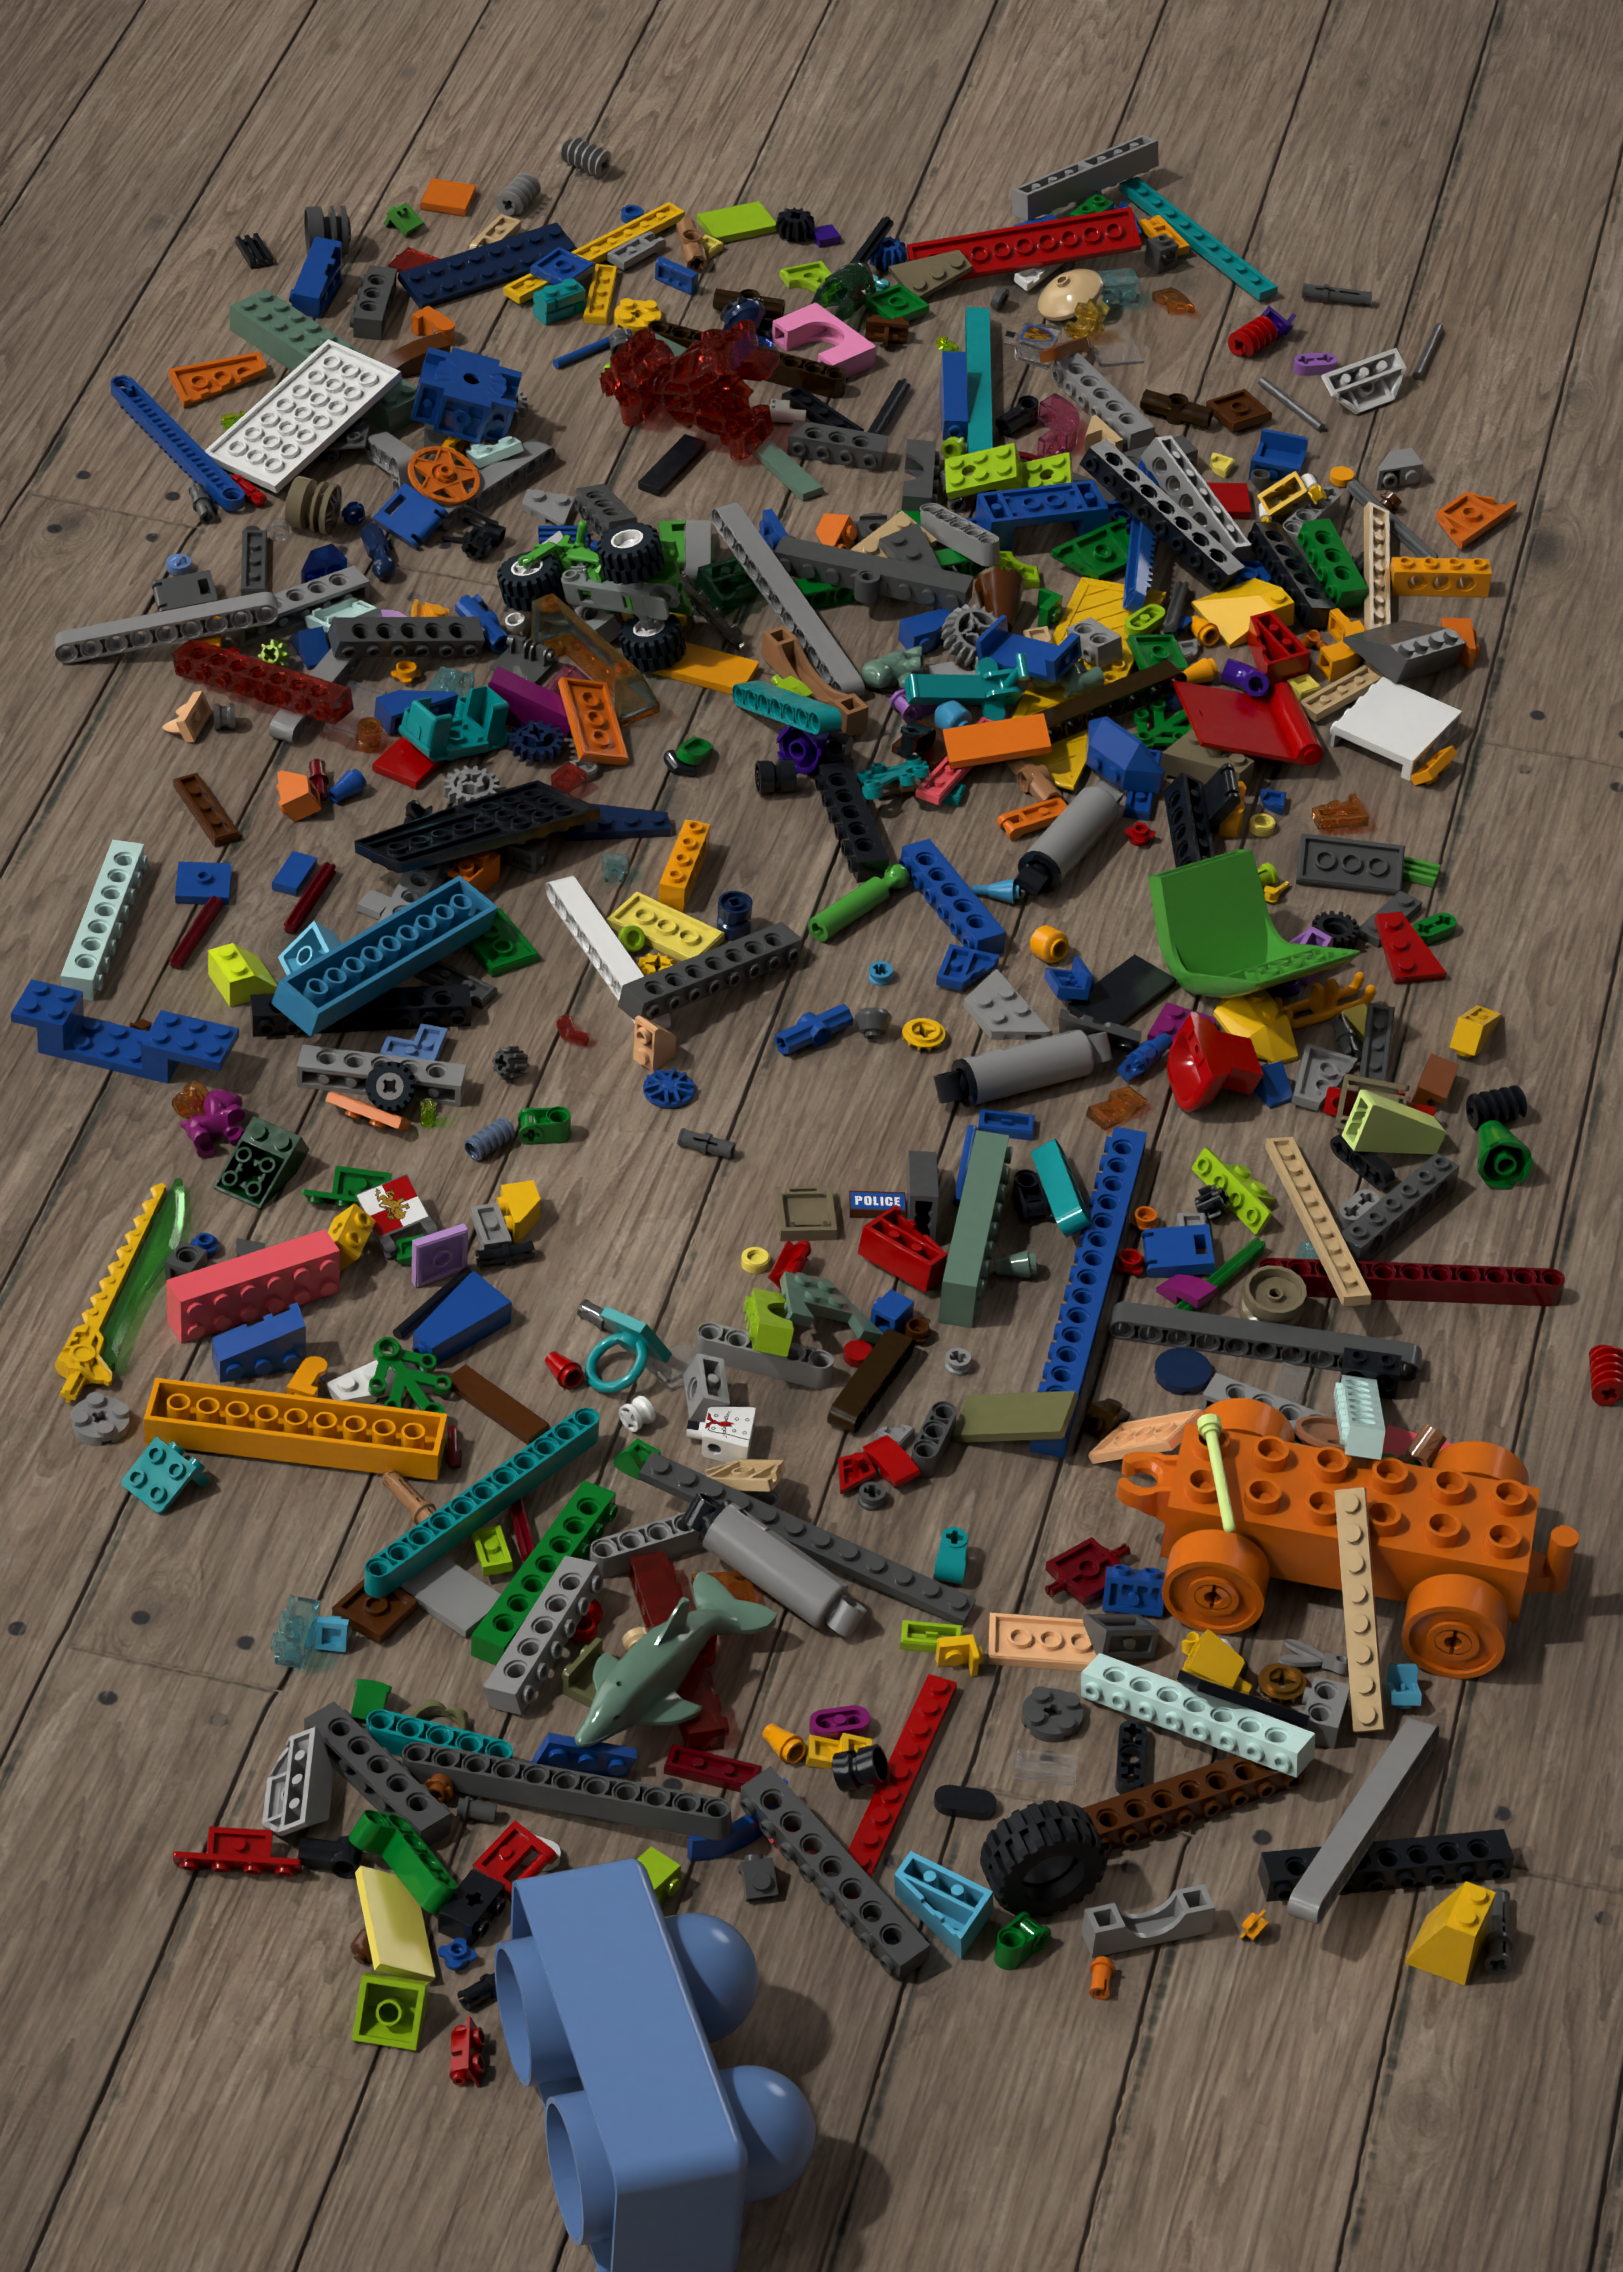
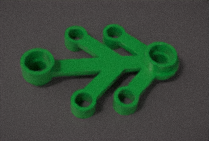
M1159 699L1150 703L1154 728L1149 732L1146 725L1149 721V712L1145 709L1135 710L1133 721L1136 723L1137 733L1133 734V736L1142 741L1148 749H1153L1155 746H1171L1189 730H1193L1190 723L1189 726H1177L1185 720L1189 721L1184 708L1164 721L1166 702L1163 699ZM1162 735H1172V737H1160V736H1162Z
M383 1337L377 1341L373 1347V1356L378 1361L374 1377L369 1381V1393L374 1397L384 1395L386 1391L385 1377L390 1366L396 1376L389 1399L385 1401L384 1406L401 1408L400 1401L405 1388L421 1411L445 1413L444 1407L439 1403L430 1402L418 1385L422 1384L433 1387L434 1391L439 1395H446L450 1392L452 1381L448 1376L428 1374L432 1373L436 1368V1357L430 1353L420 1354L404 1350L399 1342L392 1337ZM384 1351H389V1352H391L392 1354H386V1353H383V1352H384ZM429 1361V1362H431L432 1364H431V1365H425V1364H423V1362ZM403 1362L417 1364L420 1371L406 1368ZM445 1383L447 1386L440 1387L438 1384ZM373 1385H380L382 1388L375 1389Z

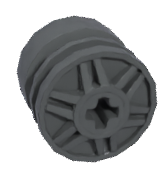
M339 205L338 216L335 215L334 206H329L328 216L325 217L321 206L305 207L304 228L307 255L315 236L342 242V255L348 254L351 241V226L346 206Z

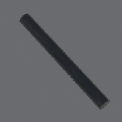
M464 1267L393 1330V1335L397 1339L404 1337L453 1292L472 1272L471 1269Z

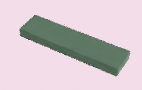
M770 438L749 444V452L802 501L823 494V486Z

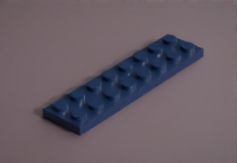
M556 222L399 272L397 279L421 310L426 306L434 307L517 280L529 274L530 266L556 248L560 247L572 252L577 247Z

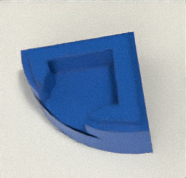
M1261 789L1260 800L1263 806L1273 813L1283 815L1286 792Z

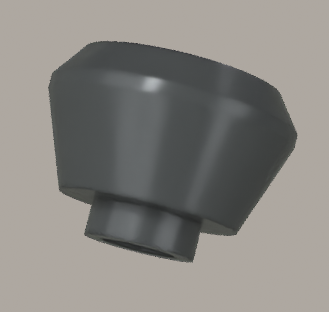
M863 1008L855 1015L860 1033L865 1034L867 1039H880L881 1035L887 1032L892 1019L890 1013L882 1008Z

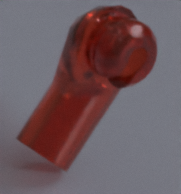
M562 1015L558 1018L557 1029L563 1040L587 1046L590 1038L589 1033L576 1030L574 1019L568 1015Z

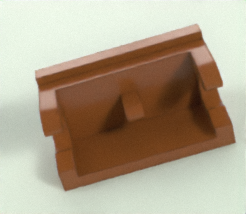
M1431 1053L1422 1071L1411 1102L1433 1106L1436 1108L1435 1112H1437L1438 1106L1430 1104L1428 1100L1432 1099L1438 1103H1445L1459 1065Z

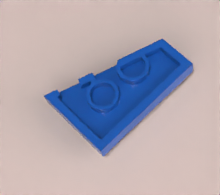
M548 1732L530 1763L606 1777L627 1776L637 1760V1749L603 1742L589 1747H580L576 1745L575 1737Z

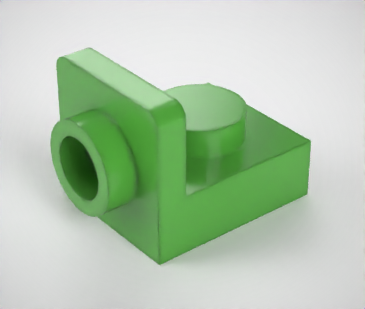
M406 202L400 206L394 205L386 213L387 217L383 224L388 227L394 223L401 233L407 236L420 229L424 222Z

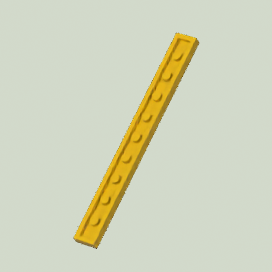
M667 202L571 253L599 264L607 260L608 252L638 235L641 236L649 231L657 234L673 226L685 217V211ZM529 273L504 286L503 295L521 304L533 298L534 292L542 290L545 286H554V284Z

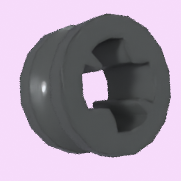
M877 1482L864 1483L859 1489V1505L868 1511L881 1509L885 1503V1488Z

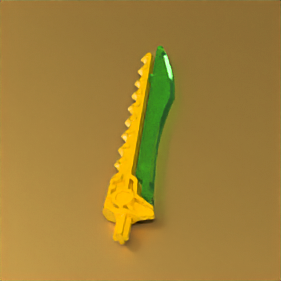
M176 1178L159 1214L157 1212L166 1196L167 1186L159 1183L150 1188L153 1199L142 1203L145 1214L138 1215L133 1219L136 1229L125 1234L128 1245L121 1246L116 1250L119 1261L108 1265L111 1276L99 1281L102 1292L90 1297L94 1308L87 1309L81 1314L85 1324L78 1325L73 1329L55 1362V1368L59 1375L67 1379L59 1394L60 1397L65 1398V1402L71 1403L72 1400L76 1401L84 1385L92 1383L105 1384L106 1386L112 1385V1372L116 1370L118 1357L136 1312L152 1284L165 1268L166 1260L180 1243L185 1217L182 1179ZM151 1225H153V1227H152V1229H151V1232H150V1234H149V1236H148V1238H147V1240H146V1242H145V1244H144V1247H143V1249H142V1251H141V1253H140V1255H139V1257H138V1259H137V1262H136V1264H135V1266H134V1268H133V1270H132V1272H131V1274H130V1277H129V1279H128V1281H127V1283H126V1285H125V1287H124V1289H123V1292H122V1294H121V1296H120V1298H119V1300H118V1302H117V1304H116V1307H115V1309H114V1311H113V1313H112V1315H111V1317H110V1319H109V1322H108V1324H107V1326H106V1328H105V1330H104V1332H103V1336H102L101 1332H102V1330H103V1328H104V1326H105V1323H106V1321H107V1319H108V1317H109V1315H110V1313H111V1311H112V1308H113V1306H114V1304H115V1302H116V1300H117V1298H118V1296H119V1293H120V1291H121V1289H122V1287H123V1285H124V1283H125V1281H126V1278H127V1276H128V1274H129V1272H130V1270H131V1268H132V1266H133V1263H134V1261H135V1259H136V1257H137V1255H138V1253H139V1251H140V1248H141V1246H142V1244H143V1242H144V1240H145V1238H146V1236H147V1233H148V1231H149ZM104 1343H105L106 1346H107V1348H106V1350H105V1353H104Z

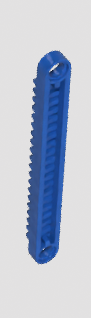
M120 375L111 379V394L119 402L120 408H124L125 413H129V417L133 418L134 422L138 423L145 433L148 432L149 438L153 437L154 443L157 442L158 447H162L163 452H167L168 457H172L173 462H177L178 467H182L183 472H187L188 477H192L194 483L197 482V486L198 483L203 485L204 491L212 498L213 503L217 502L222 508L229 511L240 510L244 507L245 492L133 378Z
M1141 459L1138 468L1160 488L1158 481L1148 471ZM1133 514L1122 608L1132 614L1142 607L1146 593L1151 588L1150 583L1152 582L1151 577L1153 575L1151 571L1153 570L1152 565L1154 563L1152 559L1155 552L1153 547L1156 545L1154 542L1156 540L1155 534Z

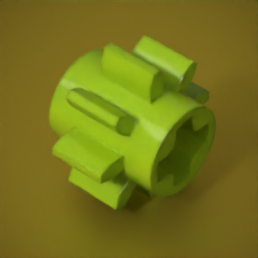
M271 639L270 645H261L263 649L258 657L264 661L263 668L268 669L271 667L272 671L279 672V666L288 667V658L292 656L286 650L288 644H279L278 640Z

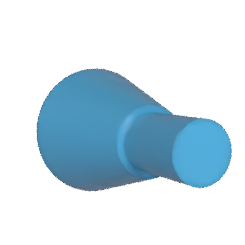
M1016 878L989 885H972V891L976 896H989L1012 904L1016 903V899L1021 898V889L1018 885L1014 884Z

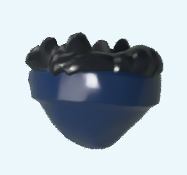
M738 295L735 301L730 300L728 305L724 307L720 314V319L730 331L742 335L755 334L766 316L764 300L758 297L743 298Z

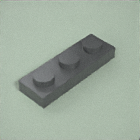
M1400 890L1359 927L1358 938L1379 948L1382 944L1374 921L1376 914L1402 912L1409 921L1421 910L1422 901Z

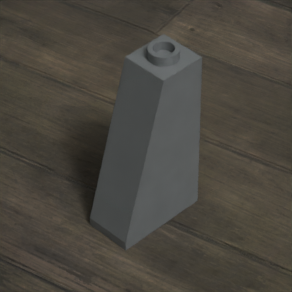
M908 1151L907 1221L912 1219L917 1224L916 1230L922 1235L927 1234L935 1242L939 1201L936 1152Z

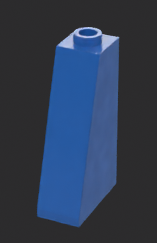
M942 351L939 382L942 440H947L949 437H963L965 441L967 439L966 352Z
M473 1271L413 1332L412 1351L420 1354L430 1353L434 1355L437 1360L436 1366L511 1323L512 1302ZM425 1361V1362H424L426 1365H431V1364H432V1363L429 1362V1361Z

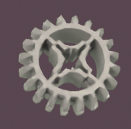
M965 604L962 608L957 607L951 612L942 626L943 632L941 639L944 640L943 647L949 648L948 655H955L956 662L961 660L964 662L965 667L971 664L975 669V661L978 656L975 648L976 640L998 619L994 617V611L988 613L985 610V606L978 609L976 604L971 606V608ZM959 626L963 627L962 632H959Z

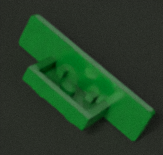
M335 1166L332 1193L302 1189L301 1195L308 1196L307 1202L324 1204L325 1199L336 1200V1206L350 1207L353 1203H358L355 1198L356 1194L392 1180L393 1174Z

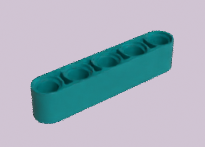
M1054 1138L1031 1151L1053 1215L1064 1236L1067 1238L1091 1225V1220L1067 1157L1059 1142Z
M383 1709L370 1712L366 1719V1729L381 1747H386L391 1755L402 1757V1751L406 1745L413 1742H422L513 1759L512 1745L498 1738Z

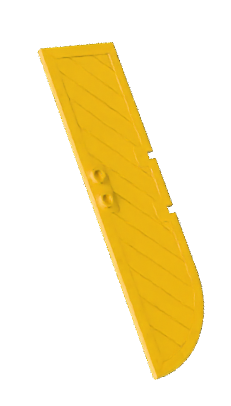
M1081 577L1052 635L1053 644L1059 646L1066 639L1067 627L1090 617L1122 637V659L1101 668L1104 675V685L1128 676L1134 666L1135 659L1126 642L1128 635L1124 631L1125 620L1132 613L1122 608L1125 584ZM1150 589L1146 593L1142 607L1148 604L1162 606L1166 598V592ZM1081 657L1079 658V660L1084 661L1087 670L1095 667ZM1029 682L1012 718L1033 715L1074 697H1064L1066 692L1064 686L1041 689L1035 686L1033 682ZM1088 729L1052 743V753L1031 756L1037 765L1043 764L1046 766L1050 774V781L1054 786L1071 791L1075 790L1087 765L1086 738Z

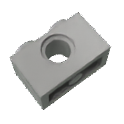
M697 1353L684 1373L683 1378L689 1420L705 1422L708 1408L728 1407L730 1398L724 1359Z

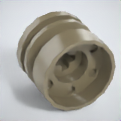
M295 477L286 500V525L305 530L309 525L312 532L317 533L320 531L323 535H330L337 524L341 510V486L334 483L329 485V483L322 481L317 487L316 480L312 478Z

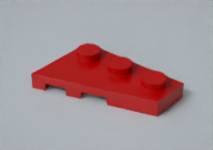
M1402 912L1376 914L1374 919L1394 984L1445 979L1446 971Z

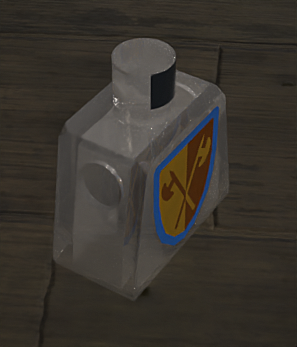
M1027 322L1024 323L1020 333L1007 331L1004 344L1015 347L1014 357L1016 360L1049 370L1053 361L1041 363L1038 352L1061 344L1062 327Z

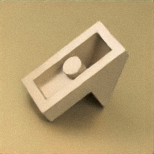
M1097 415L1092 416L1085 437L1084 454H1086L1090 446L1105 439L1110 441L1122 453L1123 439Z

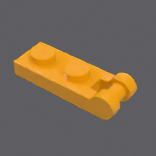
M1160 215L1153 216L1151 220H1138L1142 228L1141 233H1145L1150 239L1166 234L1179 244L1178 256L1189 253L1190 245Z

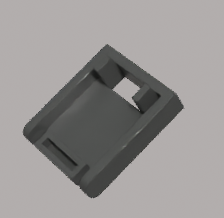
M210 570L159 579L152 582L158 612L218 601ZM208 590L210 591L209 594L201 595V593L208 592Z

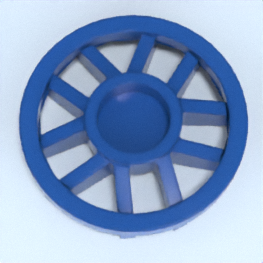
M673 1068L672 1071H659L656 1069L653 1074L647 1075L643 1084V1094L649 1102L656 1106L677 1108L692 1100L695 1092V1083L687 1076L686 1072H676L677 1068ZM669 1099H674L675 1102H669Z

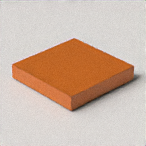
M431 178L421 201V209L466 216L476 193V185Z

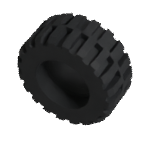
M1053 1800L1043 1801V1804L1038 1805L1032 1803L1021 1811L1019 1809L1015 1810L1009 1818H1003L997 1823V1828L995 1830L992 1829L987 1835L980 1857L983 1873L999 1905L1004 1910L1017 1916L1021 1912L1026 1911L1031 1915V1918H1036L1037 1915H1042L1043 1917L1052 1916L1053 1912L1066 1911L1072 1904L1075 1903L1077 1905L1082 1902L1086 1894H1091L1096 1889V1883L1101 1882L1108 1862L1106 1848L1090 1815L1078 1805L1059 1800L1058 1803H1055Z

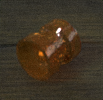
M365 717L358 722L355 745L361 752L373 753L380 748L383 725L378 719Z
M190 1081L183 1088V1092L178 1093L172 1099L174 1111L184 1119H190L199 1112V1108L203 1107L204 1100L209 1093L207 1088L197 1081Z

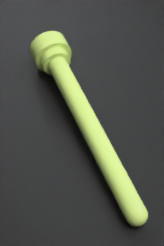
M1209 1413L1198 1418L1197 1427L1199 1435L1207 1441L1224 1531L1226 1533H1233L1236 1526L1218 1440L1222 1432V1424L1218 1415Z

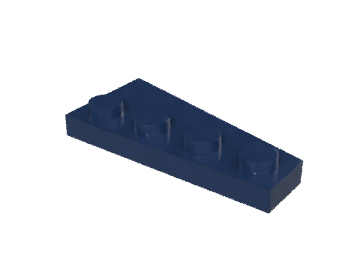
M592 804L600 808L599 819L592 820L587 825L569 827V830L565 831L566 841L671 836L668 812Z

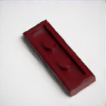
M674 1744L664 1765V1774L740 1793L742 1785L762 1772V1766Z

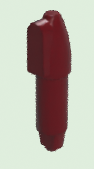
M455 1425L450 1426L447 1433L446 1459L449 1467L452 1469L461 1468L462 1450H459V1432Z

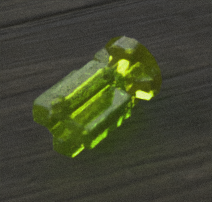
M945 335L940 336L936 341V347L939 349L943 347L942 351L958 352L960 348L953 341H948V337Z
M239 411L238 416L234 413L221 415V425H223V428L229 429L245 415L244 411Z
M426 1098L420 1103L421 1125L423 1127L427 1125L434 1127L436 1125L437 1102L434 1099Z

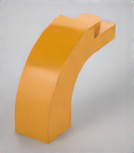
M1339 608L1330 610L1327 631L1338 643L1320 647L1317 668L1329 681L1338 680L1355 671L1363 657L1343 642V638L1363 632L1365 628L1360 620L1350 622L1349 618Z

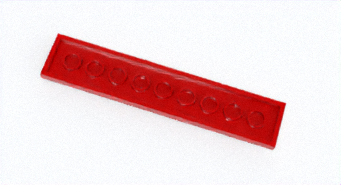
M1132 207L912 243L907 244L906 250L909 261L960 250L972 265L971 272L956 280L961 281L1139 251L1142 244Z

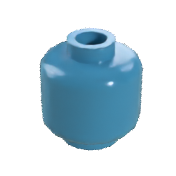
M957 701L943 702L935 710L934 722L936 727L941 730L971 725L972 723L971 712Z

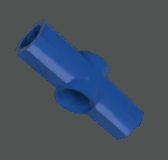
M469 595L462 596L455 604L457 614L460 617L478 616L485 639L484 643L497 654L504 653L509 647L506 644L509 635L499 626V620L495 612L492 610L486 612Z
M845 1004L838 1005L819 1015L808 1012L799 1018L796 1025L775 1034L774 1042L778 1051L783 1056L810 1044L814 1047H821L830 1039L832 1034L853 1025V1017L850 1009Z

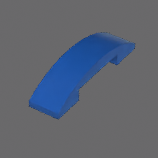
M783 1778V1781L788 1785V1781ZM771 1805L766 1808L773 1810L779 1807ZM744 1815L732 1823V1833L729 1837L722 1840H711L692 1835L688 1839L687 1858L691 1862L705 1861L736 1852L763 1835L759 1822L753 1815L751 1817Z

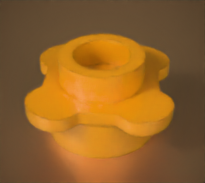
M403 660L396 664V670L391 671V676L398 678L404 684H410L414 678L421 676V670L416 669L414 662Z
M1265 1909L1259 1915L1252 1912L1241 1925L1245 1929L1240 1936L1241 1939L1247 1935L1254 1941L1270 1922L1263 1916L1266 1913Z

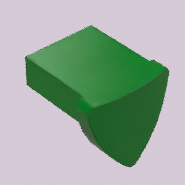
M637 1438L615 1457L613 1464L621 1472L638 1479L639 1472L652 1451L661 1455V1451Z
M356 1679L354 1686L357 1688L351 1715L353 1719L366 1721L370 1712L378 1709L385 1710L392 1687L374 1680Z

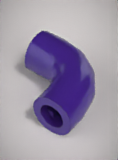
M1228 658L1222 672L1221 682L1245 690L1249 695L1256 697L1268 691L1270 681L1265 672Z

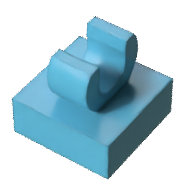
M319 1616L316 1628L315 1649L346 1652L349 1620L342 1619L341 1616Z

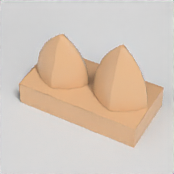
M203 691L193 692L188 702L176 710V714L179 717L162 726V729L170 733L181 734L185 743L195 742L212 713Z

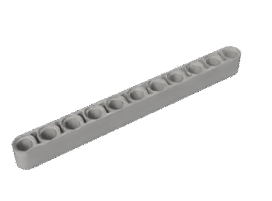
M734 502L712 509L711 519L713 525L782 624L798 638L803 652L817 674L825 683L840 693H855L858 697L864 695L865 687L861 676L741 506Z
M1411 1717L1407 1718L1292 1891L1287 1906V1914L1289 1916L1315 1924L1322 1922L1433 1752L1439 1737L1440 1728L1438 1725Z

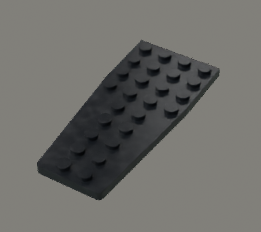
M536 780L479 797L354 841L355 853L371 860L373 863L386 867L387 870L404 873L510 844L522 845L529 839L545 838L553 832L567 831L569 827L587 825L590 821L600 818V808Z

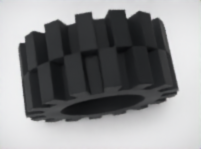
M1325 911L1321 913V916H1315V919L1312 921V927L1333 937L1332 947L1356 949L1359 924H1357L1355 919L1351 920L1349 914L1343 916L1344 912L1339 911V914H1335L1334 911H1330L1328 915Z

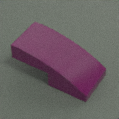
M1176 1274L1156 1287V1292L1176 1305L1184 1300L1199 1309L1217 1296V1287L1194 1276Z

